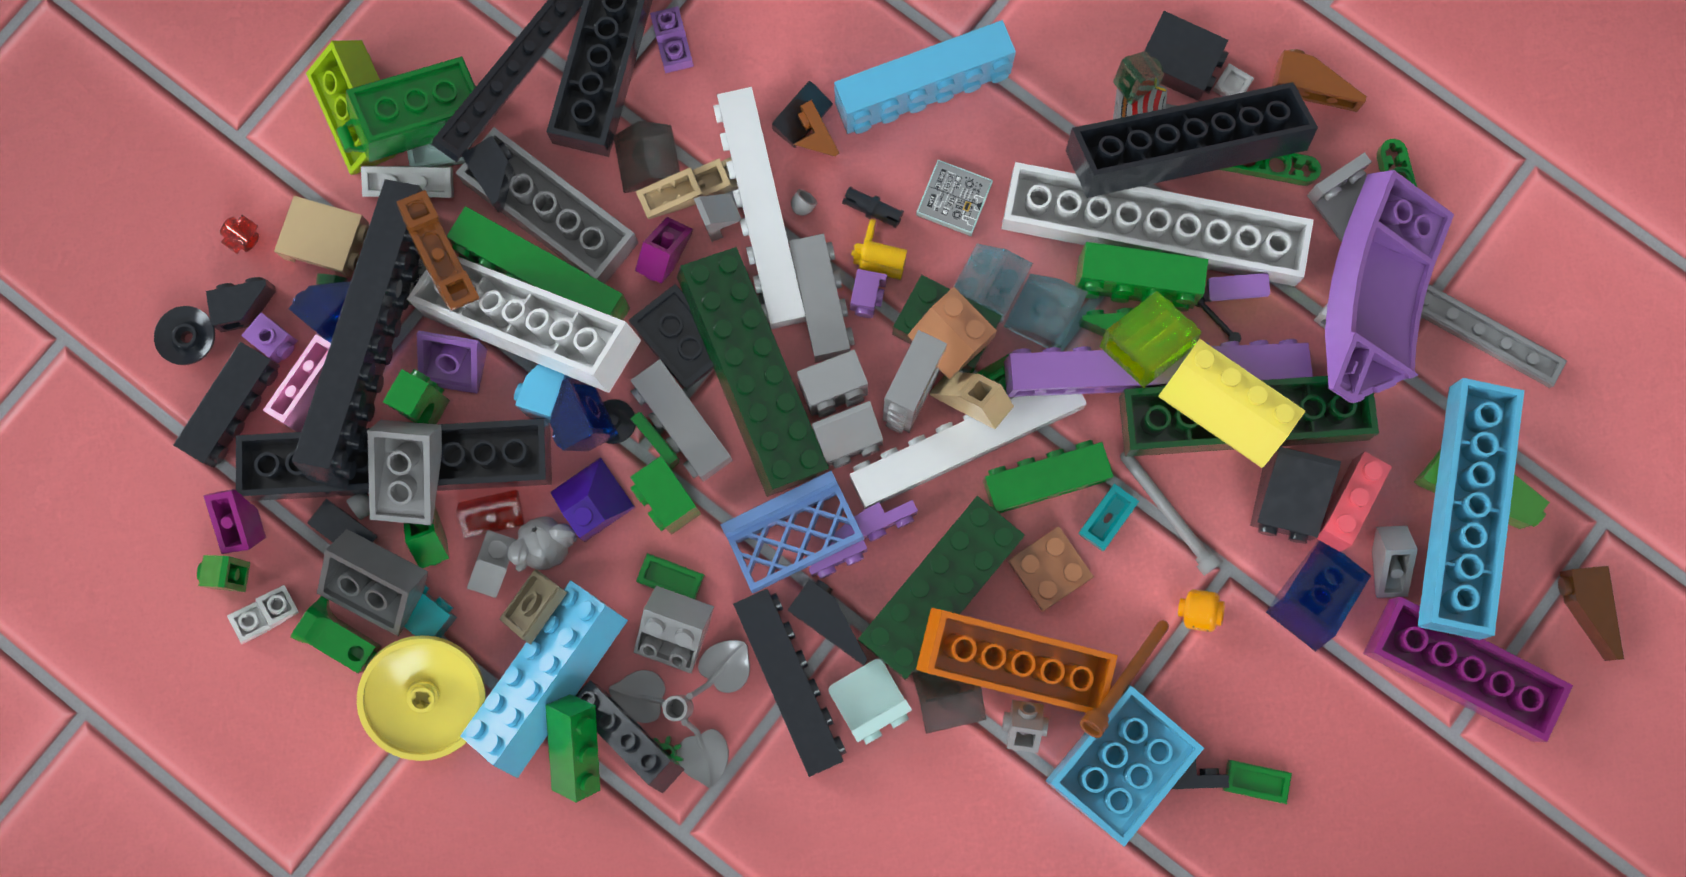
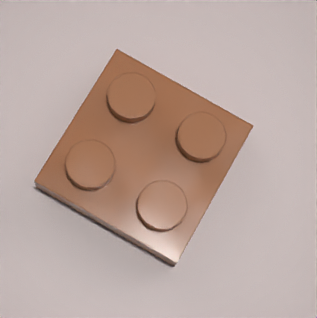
M1059 526L1008 560V563L1042 612L1094 577Z

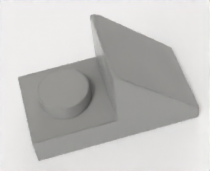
M730 194L699 196L694 199L712 242L723 238L720 229L741 220Z
M487 530L467 589L496 598L510 561L508 558L509 547L517 539Z

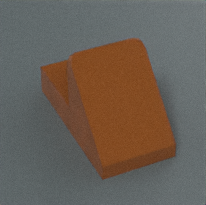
M812 100L799 106L802 111L798 114L801 123L806 130L811 128L813 133L795 142L793 145L830 156L840 154Z

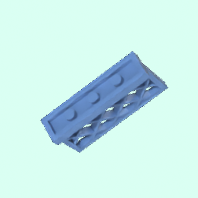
M832 471L720 524L752 593L760 591L865 539ZM837 495L840 505L836 515L822 511L824 502ZM804 511L813 514L808 528L794 524L797 514ZM843 511H845L847 518L841 517ZM819 516L834 520L828 534L814 530ZM839 522L851 525L855 534L845 539L834 537ZM775 525L786 527L780 542L766 538L769 529ZM792 529L805 533L800 548L786 544ZM811 535L826 540L823 549L816 553L806 550ZM748 538L758 541L753 555L742 553L738 543ZM764 543L778 547L772 562L758 558ZM784 549L798 553L794 564L788 567L778 564ZM744 559L750 560L748 566H747V564H746V562H745ZM756 563L770 567L765 578L754 582L751 574Z

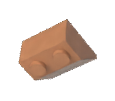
M953 287L928 310L907 336L913 341L917 331L920 330L947 343L938 368L950 380L995 338L997 330Z

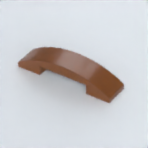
M426 190L397 201V206L418 253L449 310H455L478 300L479 296L466 270H463L439 222V216Z

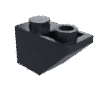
M252 277L246 279L243 284L224 283L217 285L214 290L206 291L211 326L220 332L249 327L276 293L275 286L262 277Z

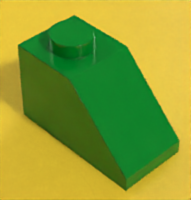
M436 506L431 525L404 523L405 543L419 567L425 568L430 565H437L449 559L447 538Z
M203 555V560L197 568L198 586L246 592L250 562L230 556Z

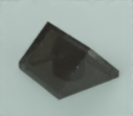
M637 121L615 135L614 142L624 193L640 190L680 172L671 125Z
M922 671L912 672L926 734L986 720L980 686Z

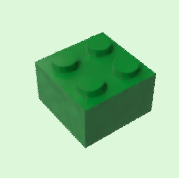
M662 456L630 477L635 484L630 487L644 507L648 504L650 505L652 510L648 512V515L661 532L667 529L672 535L701 515V512Z

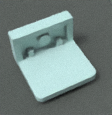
M874 659L833 683L828 689L856 741L864 740L866 745L882 736L880 729L886 725L891 724L894 729L909 720L907 713L912 711L881 659Z

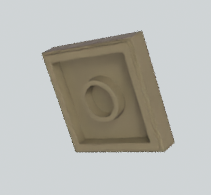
M535 569L499 620L522 640L531 645L568 592Z

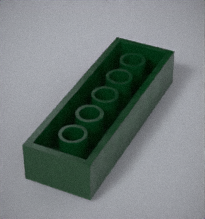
M976 496L861 634L858 641L906 680L917 667L931 608L961 614L1019 544L1025 534L980 497Z

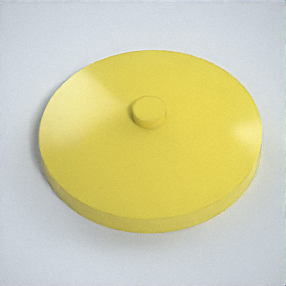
M434 636L403 638L379 651L364 670L357 691L358 715L368 736L386 752L400 758L416 761L441 758L456 751L466 743L460 735L486 700L485 683L482 673L473 658L453 642Z

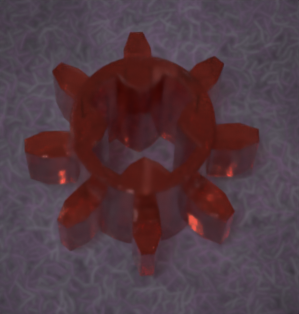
M241 215L239 219L230 217L223 223L220 229V235L224 237L221 243L236 254L241 249L248 252L258 242L259 234L255 231L258 225L244 215Z

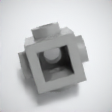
M1012 700L1010 712H1004L1002 730L1007 731V749L1038 753L1042 736H1047L1049 718L1043 717L1044 704Z

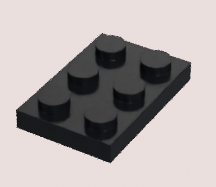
M676 284L628 320L632 328L653 353L661 359L685 391L714 369L684 293Z

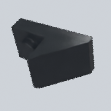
M1195 759L1172 789L1229 788V775L1219 774V768H1200V774L1197 775Z

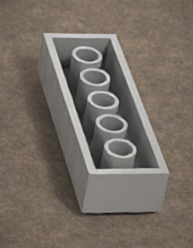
M493 127L482 141L493 136L497 144L504 142L513 158L508 160L514 170L505 207L501 213L568 264L606 284L638 244L635 233ZM464 162L456 174L463 184L493 206Z

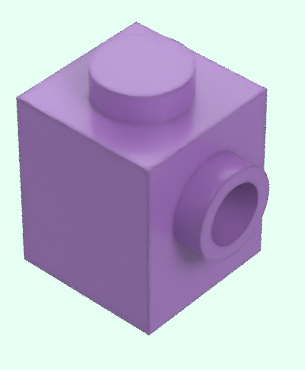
M260 313L241 335L276 363L288 358L294 350L295 343L298 341L263 313Z

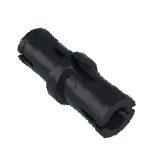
M851 186L845 194L846 198H843L842 204L865 213L866 218L871 219L874 217L894 228H897L901 221L900 217L904 213L903 210L880 201V197L876 195L871 197L853 189Z

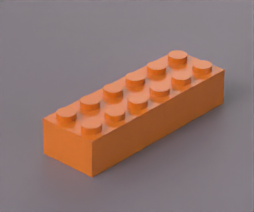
M931 608L916 670L1086 713L1094 708H1098L1109 693L1118 655Z

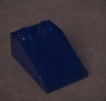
M1318 540L1279 591L1266 613L1316 652L1336 636L1370 579L1371 574L1344 553Z

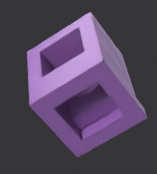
M857 269L850 302V310L855 311V315L873 318L875 306L881 307L884 289L879 287H886L887 274Z

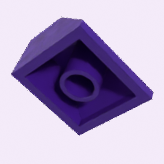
M601 457L550 492L570 526L584 542L635 508Z

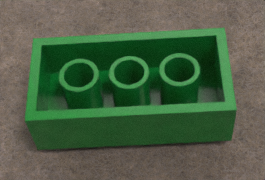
M1086 242L1078 258L1074 292L1081 293L1082 297L1089 299L1105 296L1111 297V301L1117 303H1128L1129 300L1140 301L1141 305L1146 307L1159 306L1161 304L1171 306V309L1175 311L1185 312L1193 309L1204 295L1208 259Z

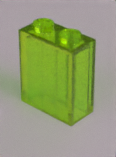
M1156 291L1109 327L1099 347L1144 388L1190 352L1197 343L1202 331L1197 328L1192 320L1187 319L1177 310L1170 300L1164 298Z

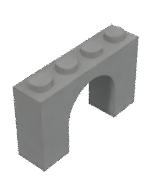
M920 330L917 331L884 398L882 420L887 422L886 427L898 433H902L903 430L910 433L940 372L938 365L946 350L947 343Z

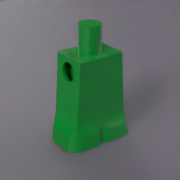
M322 596L307 609L290 636L294 640L313 646L358 674L364 672L381 647L377 642L338 619L330 609L329 600Z

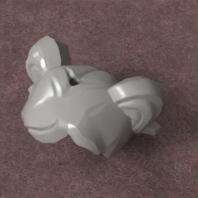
M550 517L532 519L519 528L518 540L509 547L508 558L516 565L518 572L523 571L527 566L537 570L550 569L560 565L565 560L568 554V547L572 546L573 542L577 540L576 533L568 524H558Z

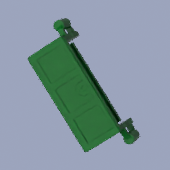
M463 57L347 89L346 102L350 120L336 129L344 151L346 153L352 151L363 152L366 154L368 161L372 162L431 144L433 138L476 87ZM353 126L361 143L357 147L348 129Z

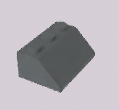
M346 529L325 550L317 594L399 636L423 594L428 571Z

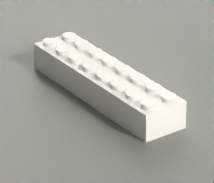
M460 257L457 258L463 270H466L479 296L478 300L450 311L427 269L407 298L426 318L608 393L641 342V339L633 329L623 320Z

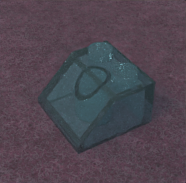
M1030 274L1004 327L1046 348H1061L1088 292L1061 279Z

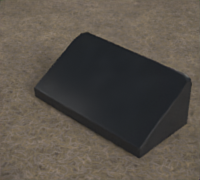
M810 80L772 123L773 131L794 148L797 146L793 144L803 139L811 131V128L807 130L804 128L798 117V114L802 112L799 106L812 100L821 118L833 106V103Z

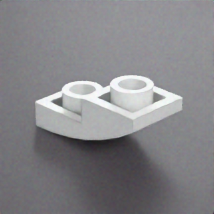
M285 585L256 598V602L227 615L241 645L299 613Z

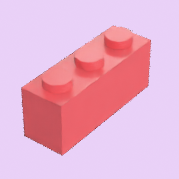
M1365 451L1354 458L1325 513L1318 538L1316 539L1339 552L1352 546L1392 466Z

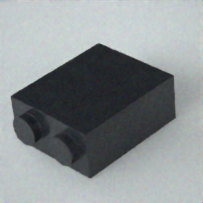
M1163 11L1135 72L1199 101L1203 92L1210 93L1217 79L1212 74L1216 67L1222 68L1229 52L1224 50L1228 39Z

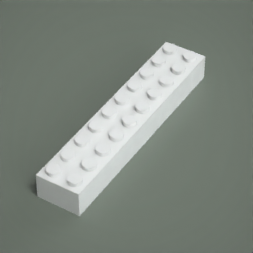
M1015 162L1001 229L1080 245L1092 242L1208 259V270L1233 275L1267 273L1269 275V282L1296 286L1305 275L1314 220L1142 186L1087 198L1075 173Z

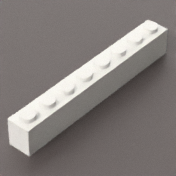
M752 87L717 94L719 104L713 105L717 123L723 122L725 133L720 134L723 150H730L732 161L726 163L730 180L735 178L737 180L738 189L733 190L736 207H743L745 218H741L740 224L743 236L749 235L752 246L746 247L750 265L756 264L758 275L753 276L756 293H763L765 304H762L761 307L767 321L770 323L771 329L806 322Z
M1082 394L1014 397L1010 399L1014 407L996 429L968 415H964V421L954 426L952 422H948L936 428L937 434L928 438L924 434L913 438L908 442L909 447L898 451L897 447L885 451L880 455L881 460L872 464L869 460L857 464L853 467L854 472L850 473V480L864 509H867L878 502L881 504L1084 409L1087 403Z

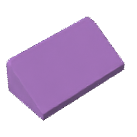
M1267 273L1211 277L1207 281L1203 297L1205 302L1269 297V275Z

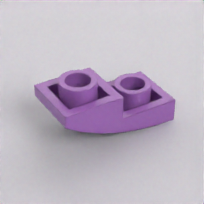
M679 7L650 13L665 74L694 67Z

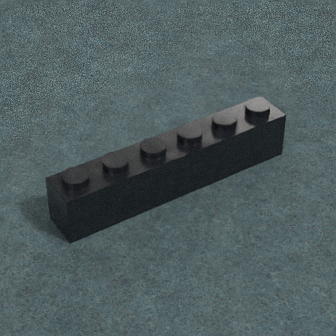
M765 589L733 603L808 776L811 777L844 762L841 755L847 752L840 736L833 738L829 726L833 725L834 722L827 707L821 709L816 697L820 696L821 693L815 679L808 680L803 670L809 666L802 650L795 651L791 640L795 639L796 636L789 621L783 623L778 612L784 609L777 593L770 595L769 590Z

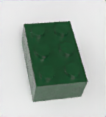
M921 274L893 326L892 335L911 344L912 341L907 335L928 310L950 289ZM966 298L997 330L1002 316ZM988 345L965 365L961 371L974 373Z

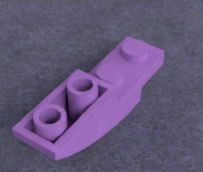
M913 500L884 513L880 502L863 510L854 518L864 538H869L870 542L885 536L887 534L885 529L896 525L899 529L914 522L912 516L917 515L918 510ZM844 524L836 531L834 537L845 539L855 534L851 525ZM864 540L811 565L809 568L811 576L818 575L820 579H823L835 573V566L846 562L847 566L863 560V553L867 552Z

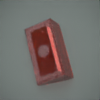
M518 490L465 500L457 505L456 512L464 538L485 534L487 530L495 532L524 525Z

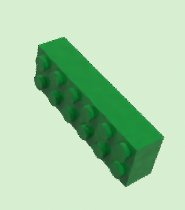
M466 206L447 234L448 240L453 245L454 252L459 254L458 257L620 320H624L630 310L624 295Z

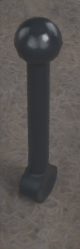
M1202 297L1195 306L1201 307L1228 335V341L1240 342L1241 335L1238 332H1232L1206 305L1205 299Z

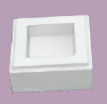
M1229 63L1212 91L1221 96L1243 93L1247 91L1254 77Z

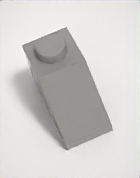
M1408 526L1376 527L1372 559L1377 598L1408 597L1418 550Z

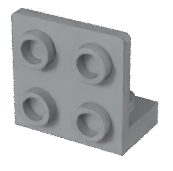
M1365 152L1316 184L1307 195L1341 242L1367 177L1364 170L1372 162Z

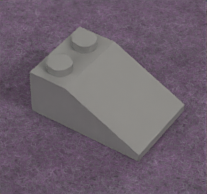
M380 420L367 430L370 520L431 525L433 523L442 455L441 425Z

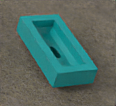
M1114 483L1078 534L1102 552L1105 551L1137 506L1139 500ZM1108 513L1111 514L1112 517L1109 522L1104 523L1103 519Z

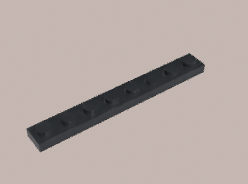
M547 0L433 138L431 145L457 163L578 14L584 0Z

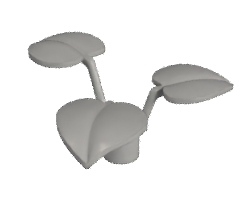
M723 641L707 649L699 661L698 669L701 675L709 680L687 695H675L666 700L662 699L666 691L665 684L658 674L649 670L631 673L609 687L611 697L635 721L650 723L660 717L662 705L663 713L668 720L681 721L683 726H686L695 734V736L686 737L680 743L682 747L677 751V756L683 757L684 761H678V763L685 769L684 772L688 776L701 782L708 788L713 787L724 774L728 763L729 749L726 739L719 731L710 729L701 734L699 729L688 720L694 710L692 699L708 689L713 683L720 692L724 693L735 692L745 685L750 673L748 645L744 641Z

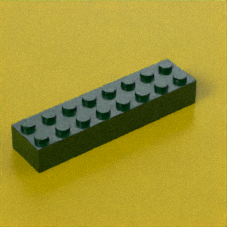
M737 247L681 265L677 274V280L687 300L710 360H712L714 370L766 496L769 497L825 474L829 467Z
M1328 376L1261 380L1305 410V413L1281 446L1368 441L1379 434L1374 393L1365 396L1361 401L1350 403L1329 389ZM1164 387L1124 389L1119 396L1125 457L1234 450L1228 444L1159 398L1158 396Z

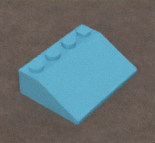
M1131 685L1128 686L1108 715L1109 726L1102 737L1095 738L1085 732L1045 780V782L1123 847H1125L1204 749L1203 746Z

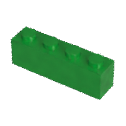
M1088 440L1076 444V450L1065 453L1062 448L1047 453V458L1036 461L1035 457H1031L1017 462L1018 467L1006 470V466H1000L989 470V476H985L983 483L990 506L1000 514L1110 481L1114 476L1103 442L1094 444L1093 440Z

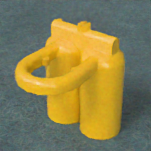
M871 219L864 243H856L854 245V250L851 253L853 263L859 265V268L862 270L887 274V277L901 280L908 250L872 242L876 220Z

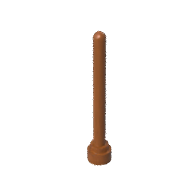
M1161 620L1156 624L1099 707L1094 708L1092 711H1087L1081 719L1080 726L1088 735L1095 738L1102 737L1109 726L1108 715L1168 631L1169 624L1167 621Z

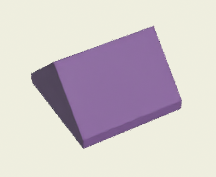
M418 331V371L430 377V380L437 383L441 388L477 394L487 354L486 347L479 340Z

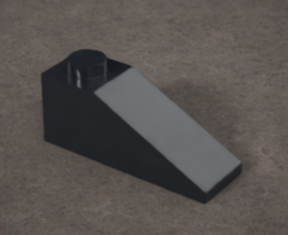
M819 579L816 583L809 580L788 608V612L864 666L867 658L835 597L830 595L833 589Z

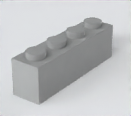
M824 234L789 241L815 362L828 360L849 352L850 346L855 345L852 328H846L843 317L848 316L845 298L839 300L837 289L842 288L839 271H833L830 260L835 259L832 242L826 243Z
M661 359L630 380L635 387L631 390V393L641 406L647 403L652 410V413L648 416L659 430L664 427L670 437L665 440L675 454L681 451L688 461L683 463L693 479L699 475L704 482L733 461L730 454Z

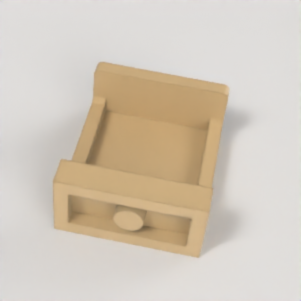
M293 196L274 252L285 260L292 262L299 260L340 272L344 276L351 278L368 232L369 222L360 214Z

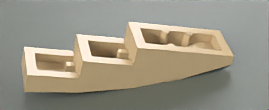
M731 157L720 161V158L694 170L689 167L637 190L636 193L647 218H655L696 205L694 199L699 196L725 194L738 189L736 178L730 180L726 162L732 161Z

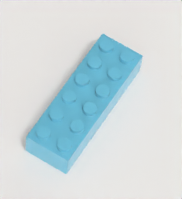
M1001 20L835 81V105L847 134L852 132L860 134L868 131L872 127L871 125L879 122L887 124L899 118V115L906 112L917 113L933 102L944 103L960 92L971 93L987 82L998 83L1005 80L1011 74L1016 50L1005 24Z
M571 580L564 588L568 593L531 645L527 642L524 644L521 651L460 735L493 766L516 778L522 773L548 735L546 705L569 694L576 696L628 621Z

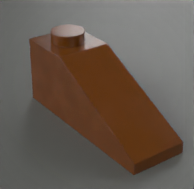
M1609 566L1570 569L1559 572L1558 589L1564 598V603L1604 661L1624 659Z

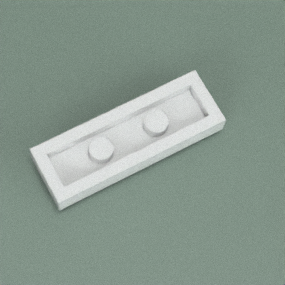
M361 166L362 197H379L385 179L420 185L422 191L426 190L429 197H454L453 167Z

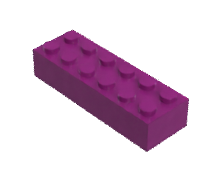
M1401 596L1388 600L1364 650V655L1532 742H1548L1571 692L1572 684L1484 639L1478 640L1417 627L1420 606Z

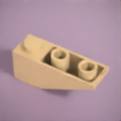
M958 372L950 380L944 375L929 393L930 396L993 429L997 428L1014 407L1002 385L974 373Z

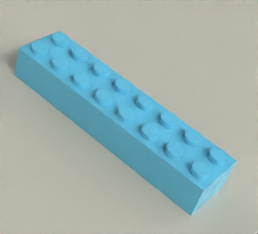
M1462 378L1449 387L1417 627L1478 640L1495 636L1524 390Z

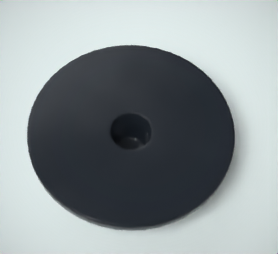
M616 399L604 401L595 408L592 414V430L596 437L605 443L618 444L624 442L635 430L636 425L630 419L635 413L624 401Z

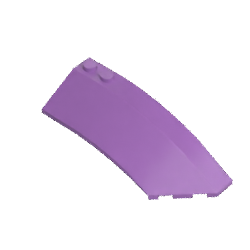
M1395 170L1367 174L1346 227L1331 281L1325 326L1328 386L1331 391L1350 403L1361 401L1365 396L1379 393L1397 385L1396 383L1399 381L1411 379L1419 375L1415 372V360L1421 313L1435 263L1454 217L1452 212Z

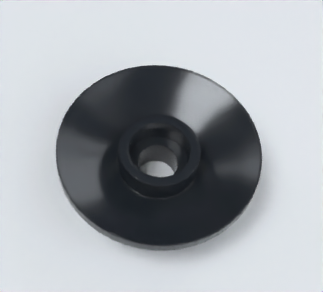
M180 306L169 310L160 318L154 331V343L158 353L165 360L176 365H191L199 362L210 352L215 341V328L211 326L210 317L202 310L192 306ZM192 333V340L186 343L185 336Z

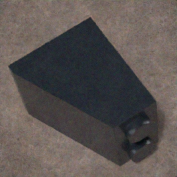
M1279 447L1262 468L1250 526L1259 528V533L1268 536H1277V533L1289 535L1288 540L1296 543L1307 544V540L1310 541L1318 538L1341 461Z

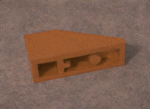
M1284 50L1277 60L1272 86L1294 82L1304 101L1358 112L1366 102V95L1316 57L1307 55L1302 50Z

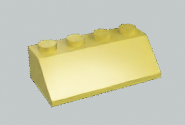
M1201 339L1197 341L1158 396L1261 468L1266 465L1305 413L1304 409Z

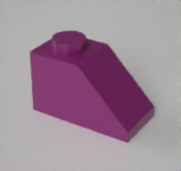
M666 217L643 241L635 271L644 275L649 280L662 284L674 270L692 235L693 229Z
M235 489L204 495L221 554L250 550L266 538L258 509Z

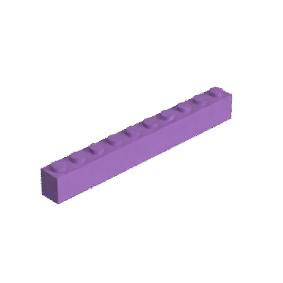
M1296 339L1279 341V344H1268L1267 340H1257L1250 342V345H1239L1238 341H1228L1221 343L1220 346H1211L1260 380L1313 377L1309 343H1297ZM1169 343L1162 345V348H1151L1149 344H1140L1133 346L1132 349H1121L1119 345L1103 347L1102 350H1091V347L1081 346L1073 348V351L1062 352L1061 348L1052 347L1042 350L1043 352L1031 353V349L1027 348L1016 349L1004 361L1008 397L1122 393L1124 389L1165 387L1196 343L1192 344L1191 347H1180L1179 343Z

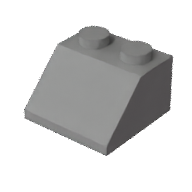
M870 401L812 423L814 434L827 465H833L834 468L849 464L851 462L850 458L858 454H862L863 457L870 456L880 451L878 446L883 445V437Z

